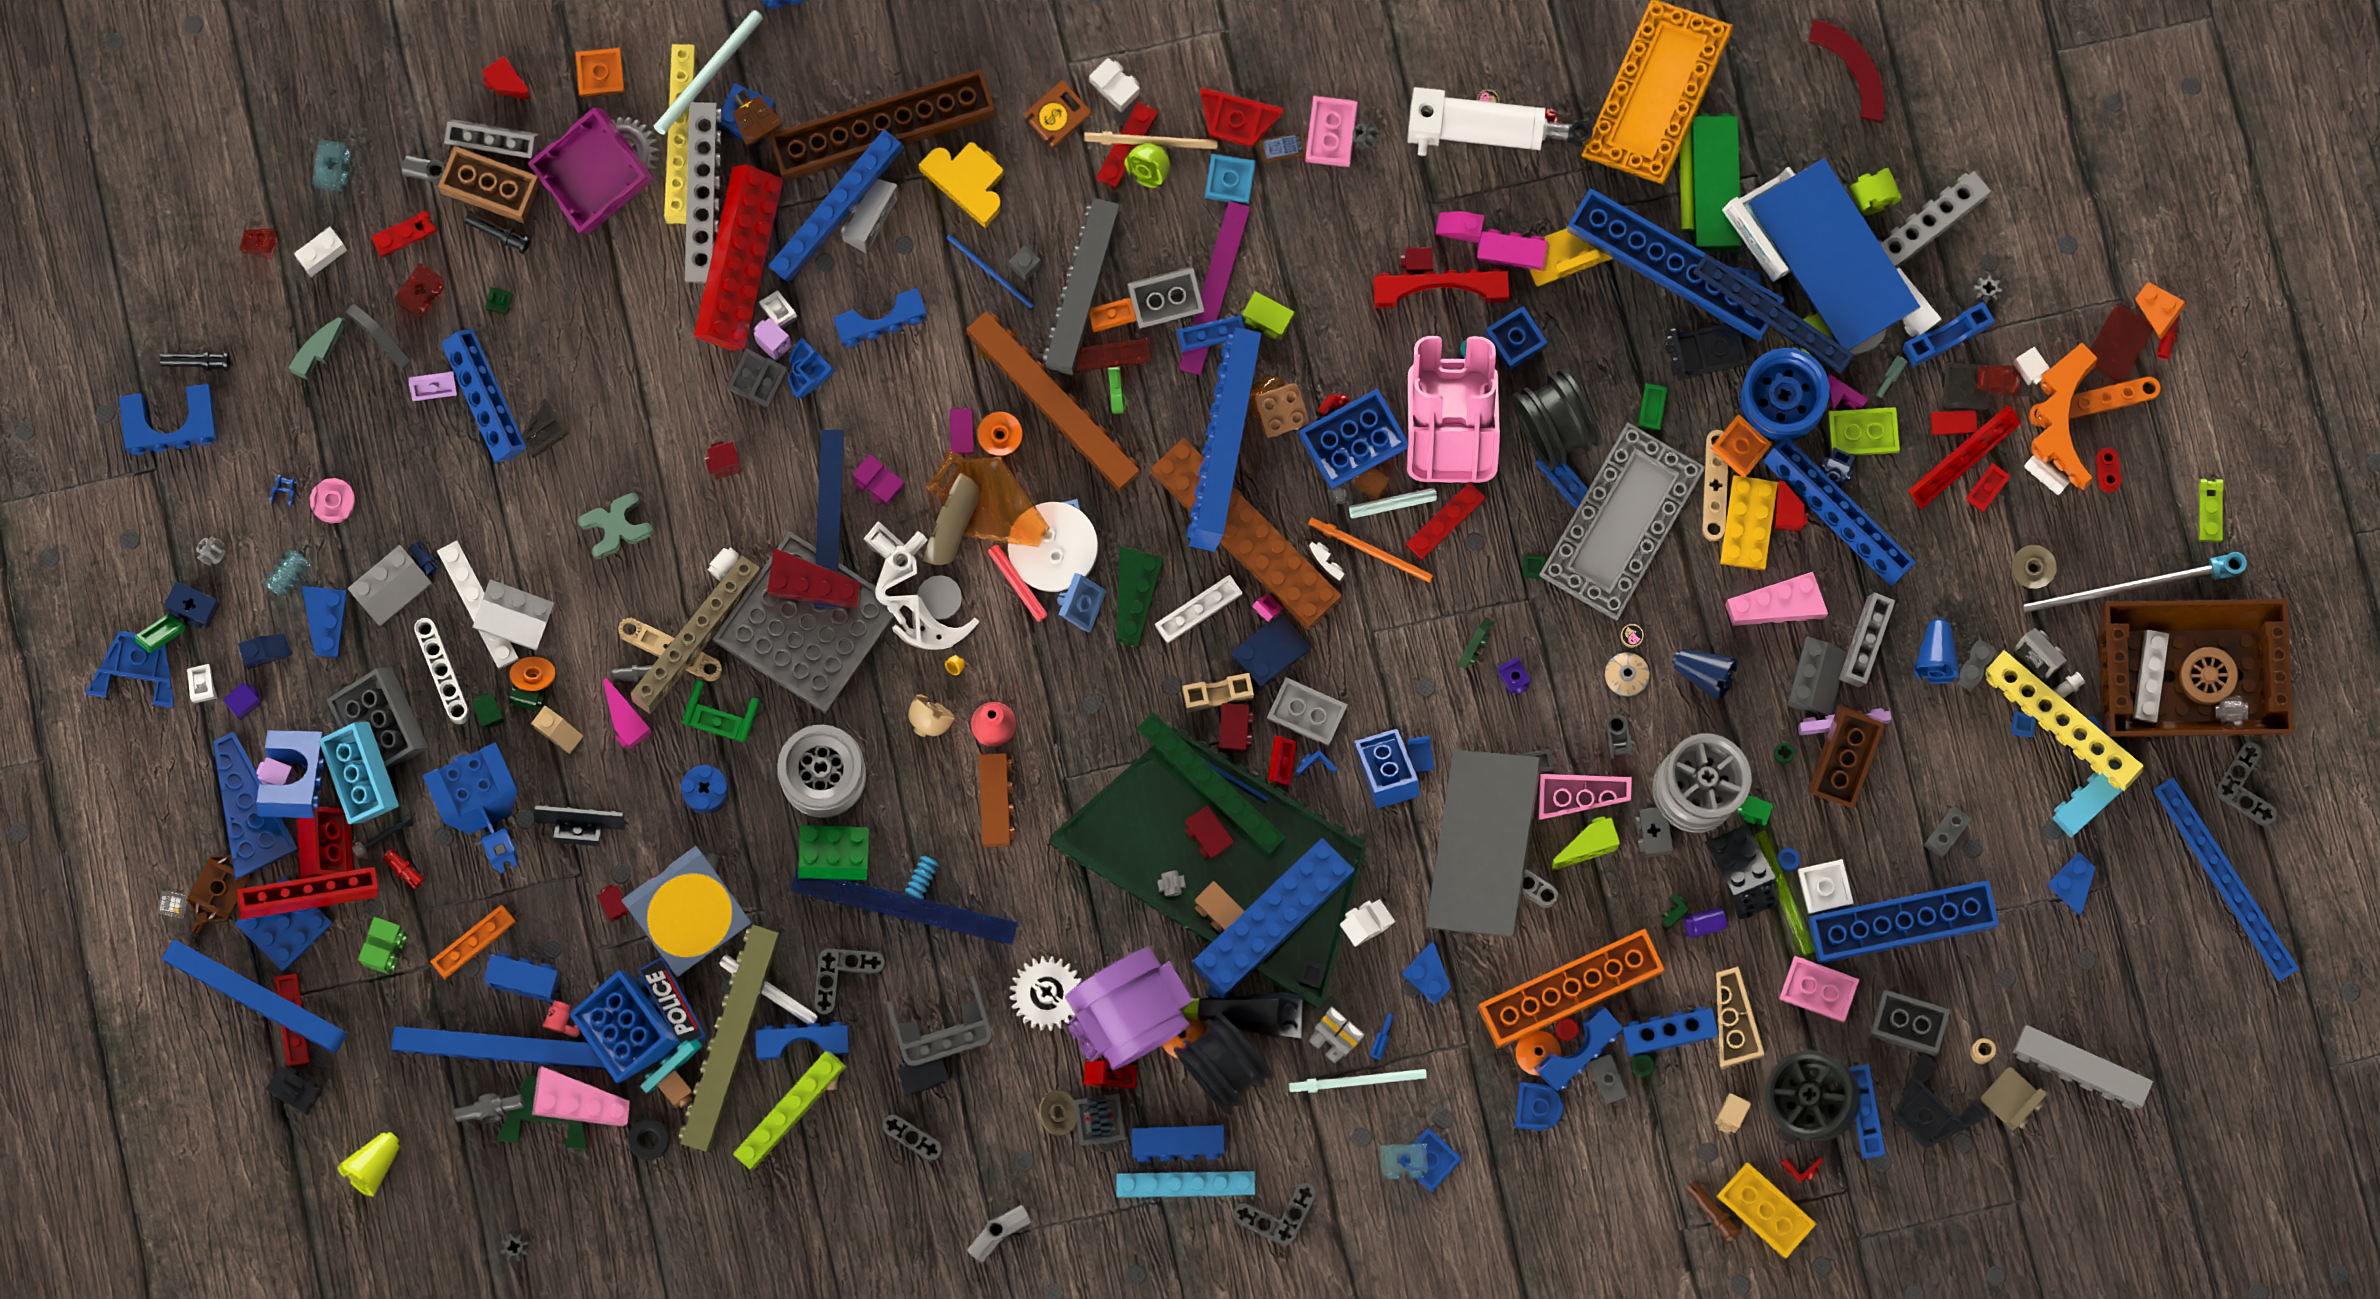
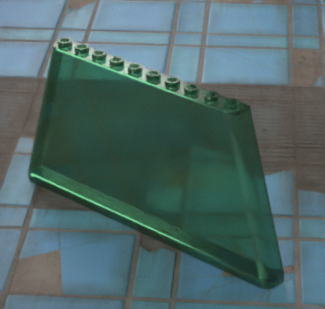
M1174 727L1172 730L1200 757L1269 798L1267 802H1264L1224 778L1285 836L1282 842L1269 855L1254 843L1153 746L1051 835L1048 843L1052 847L1209 944L1220 936L1223 931L1219 934L1211 926L1213 921L1207 915L1203 918L1194 909L1196 907L1194 900L1213 881L1246 911L1323 838L1355 869L1352 877L1254 970L1290 994L1304 995V1002L1313 1008L1320 1010L1323 1006L1344 933L1340 923L1347 919L1345 914L1350 911L1367 845L1364 844L1365 840L1355 834L1350 836L1345 833L1346 829L1340 824L1334 822L1332 825L1326 821L1327 817L1322 813L1309 811L1306 809L1307 805L1298 799H1295V801L1287 797L1288 793L1281 788L1276 787L1273 789L1267 785L1268 781L1259 775L1256 777L1248 773L1249 769L1239 763L1234 765L1229 762L1230 758L1219 751L1216 754L1210 750V745L1202 740L1197 742L1190 738L1191 734L1182 728L1177 730ZM1207 805L1234 841L1232 847L1212 861L1209 857H1203L1197 848L1200 844L1195 838L1191 840L1184 830L1187 827L1185 821ZM1178 871L1179 876L1184 875L1186 888H1181L1182 894L1165 897L1164 892H1159L1157 880L1162 879V873ZM1305 960L1327 966L1320 989L1298 983Z

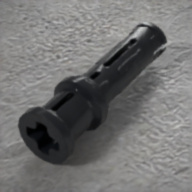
M469 211L464 222L466 225L468 224L501 240L504 246L509 245L519 250L520 254H524L531 243V236H524L516 232L513 227L505 228L473 211Z
M206 350L203 354L162 352L160 355L161 367H203L206 371H209L211 368L229 371L230 352L211 353L209 350Z

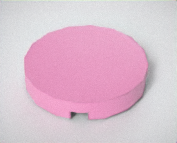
M337 478L321 481V483L314 487L310 496V506L314 514L320 520L327 523H340L352 514L356 504L352 488L345 481Z

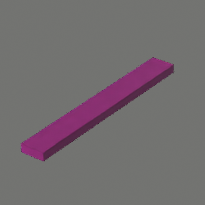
M1228 202L1201 293L1204 312L1195 314L1192 326L1217 321L1249 215L1250 207ZM1209 346L1184 352L1179 370L1201 376Z

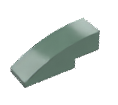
M338 317L326 324L303 345L289 366L291 373L308 380L317 361L324 364L327 363L345 327L343 319Z

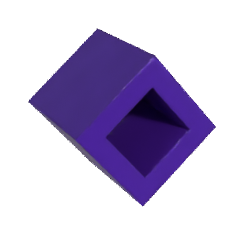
M244 682L223 699L240 720L261 704L257 698L260 696V693L253 685L248 687Z

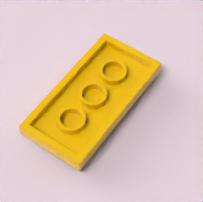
M1733 475L1720 564L1765 570L1778 482Z
M1748 1162L1716 1196L1785 1259L1816 1225L1810 1217Z

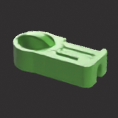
M1120 367L1108 368L1112 414H1120L1126 409L1127 401L1121 390ZM1122 396L1124 397V400H1125V406H1124V408H1123Z

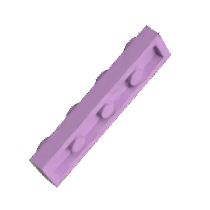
M1882 708L1870 710V714H1867L1881 719L1885 724H1889L1891 721L1890 711L1884 712ZM1835 714L1826 716L1825 720H1817L1816 717L1803 719V722L1798 726L1799 736L1829 732Z

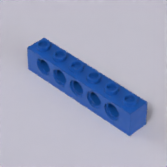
M473 329L456 331L441 345L494 462L512 460L527 448Z

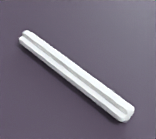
M725 955L719 963L720 966L729 972L737 973L739 964L730 956ZM765 981L762 991L763 995L806 1024L817 1021L818 1017L816 1014Z

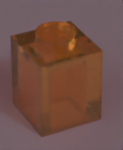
M1374 468L1353 478L1356 480L1354 487L1374 501L1379 499L1390 480Z

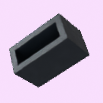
M941 1058L917 1066H911L904 1062L900 1064L901 1068L896 1069L907 1098L950 1081Z

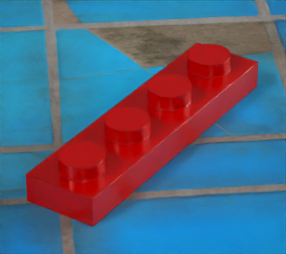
M1138 101L1120 135L1146 136L1158 111ZM1115 143L1096 180L1117 189L1127 170L1125 158L1138 144Z
M1469 482L1406 543V546L1422 561L1485 500V497Z

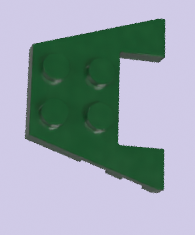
M527 1075L518 1095L522 1094L524 1098L525 1108L509 1112L497 1141L519 1144L522 1120L567 1124L566 1149L587 1151L582 1121L532 1115L537 1076Z

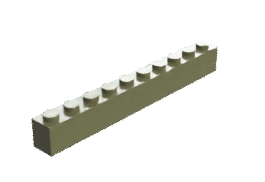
M752 925L751 929H747L744 942L747 943L744 951L740 950L736 963L739 964L737 973L733 972L730 978L729 985L732 988L730 994H726L722 1007L725 1009L723 1015L718 1016L715 1024V1029L718 1030L716 1037L711 1038L707 1051H710L709 1058L704 1060L701 1066L700 1073H703L701 1082L697 1081L693 1095H696L694 1103L689 1104L686 1112V1117H689L687 1125H683L679 1133V1139H682L680 1144L707 1153L710 1152L781 936L778 932Z

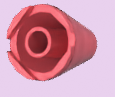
M988 702L981 705L974 712L971 719V729L975 738L980 743L989 747H998L1013 737L1016 730V718L1012 710L1005 704Z

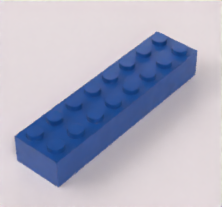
M1321 838L1193 960L1191 968L1224 999L1352 877L1355 869Z
M1989 880L1810 916L1807 920L1817 964L1995 929L1999 925Z

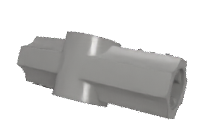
M1021 1205L997 1219L990 1220L985 1229L968 1248L967 1252L983 1263L1001 1240L1032 1223L1024 1207ZM995 1224L1003 1228V1232L999 1236H993L990 1233V1228Z

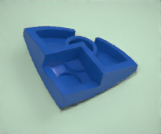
M804 338L798 341L789 359V362L793 365L792 375L788 374V381L792 392L800 399L824 383L835 370Z

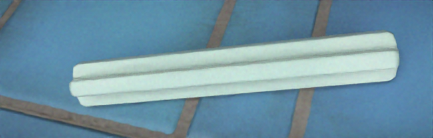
M1435 488L1352 505L1349 507V513L1351 518H1358L1437 500Z

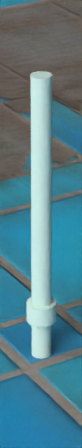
M1426 1069L1325 1080L1312 1078L1307 1079L1306 1082L1289 1083V1091H1308V1093L1318 1092V1089L1424 1079L1427 1076Z

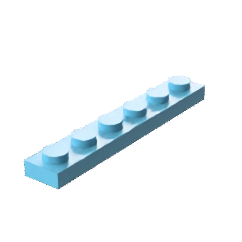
M1254 1171L1116 1174L1117 1198L1255 1195Z

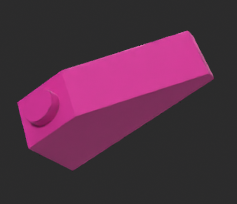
M605 678L603 683L614 729L618 734L615 738L623 748L627 745L630 749H633L652 732L612 683Z

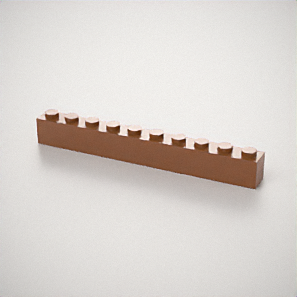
M985 311L966 328L967 335L1113 487L1121 493L1139 476V464L1132 457L1127 458L1122 453L1124 451L1123 447L1117 441L1112 442L1107 437L1109 433L1103 426L1099 425L1097 427L1094 424L1092 415L1086 409L1082 411L1076 405L1078 403L1076 398L1070 393L1066 394L1061 389L1063 387L1062 384L1055 377L1051 379L1046 374L1048 371L1040 361L1036 363L1031 358L1032 353L1024 345L1020 347L1017 344L1016 336L1009 329L1005 331L1000 326L1002 322L995 314L990 315Z

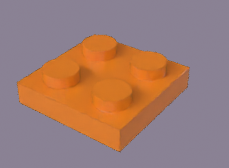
M620 48L576 52L580 97L624 93Z
M1737 415L1710 449L1744 478L1750 473L1772 443L1744 418Z

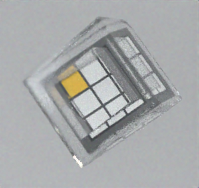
M162 891L157 913L184 918L188 896L171 891Z

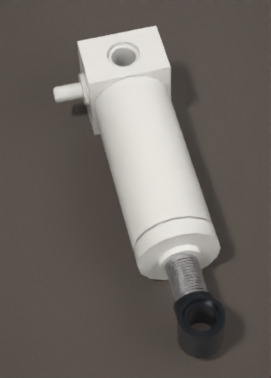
M1414 87L1407 142L1419 143L1418 154L1420 156L1427 155L1428 145L1438 146L1439 139L1540 150L1542 140L1545 141V138L1551 137L1554 139L1559 138L1560 140L1562 138V140L1565 139L1574 146L1584 147L1591 141L1593 127L1585 120H1578L1575 123L1569 122L1566 125L1564 123L1547 122V119L1544 118L1545 108L1445 97L1444 90ZM1577 130H1584L1587 136L1578 137L1575 132Z

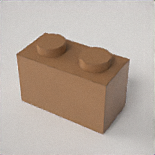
M1214 881L1194 900L1196 905L1194 909L1203 918L1207 915L1213 921L1211 926L1219 934L1222 931L1224 932L1245 912Z

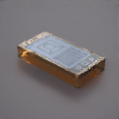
M1302 132L1258 140L1262 163L1306 155Z

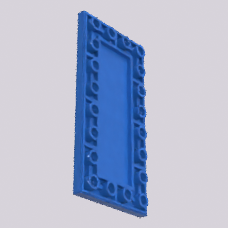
M1825 158L1748 203L1835 341L1848 351L1920 309L1917 300Z

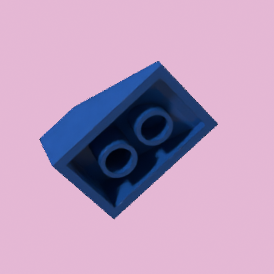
M1398 729L1354 741L1376 809L1420 796L1418 778Z

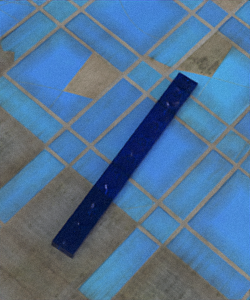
M796 869L791 888L793 893L1013 945L1018 922L841 879L798 878L799 869Z

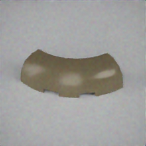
M960 473L949 492L945 507L943 506L936 521L937 525L932 536H930L922 560L924 562L944 565L951 563L956 557L965 529L980 501L978 486L964 474Z

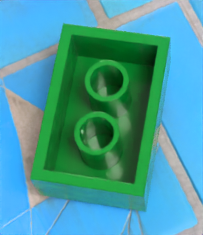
M800 825L798 878L867 880L869 827Z

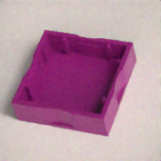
M596 107L592 108L573 124L563 137L551 143L528 162V165L538 176L545 188L555 196L561 210L578 233L587 235L655 179L604 109Z

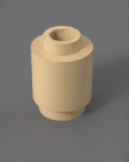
M1986 1038L1977 1040L1970 1049L1971 1058L1979 1064L1989 1062L1996 1053L1994 1043ZM1978 1049H1984L1985 1056L1981 1055Z

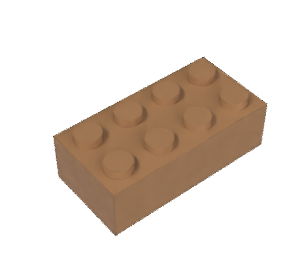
M454 146L438 188L443 195L524 224L539 188L540 181L536 175Z

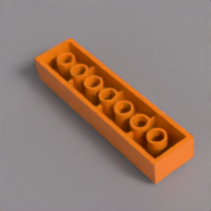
M1643 929L1480 1003L1478 1009L1498 1049L1661 975L1665 969L1646 929Z

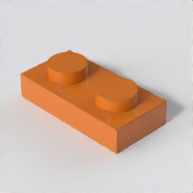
M1131 298L1093 307L1089 316L1093 332L1137 321Z

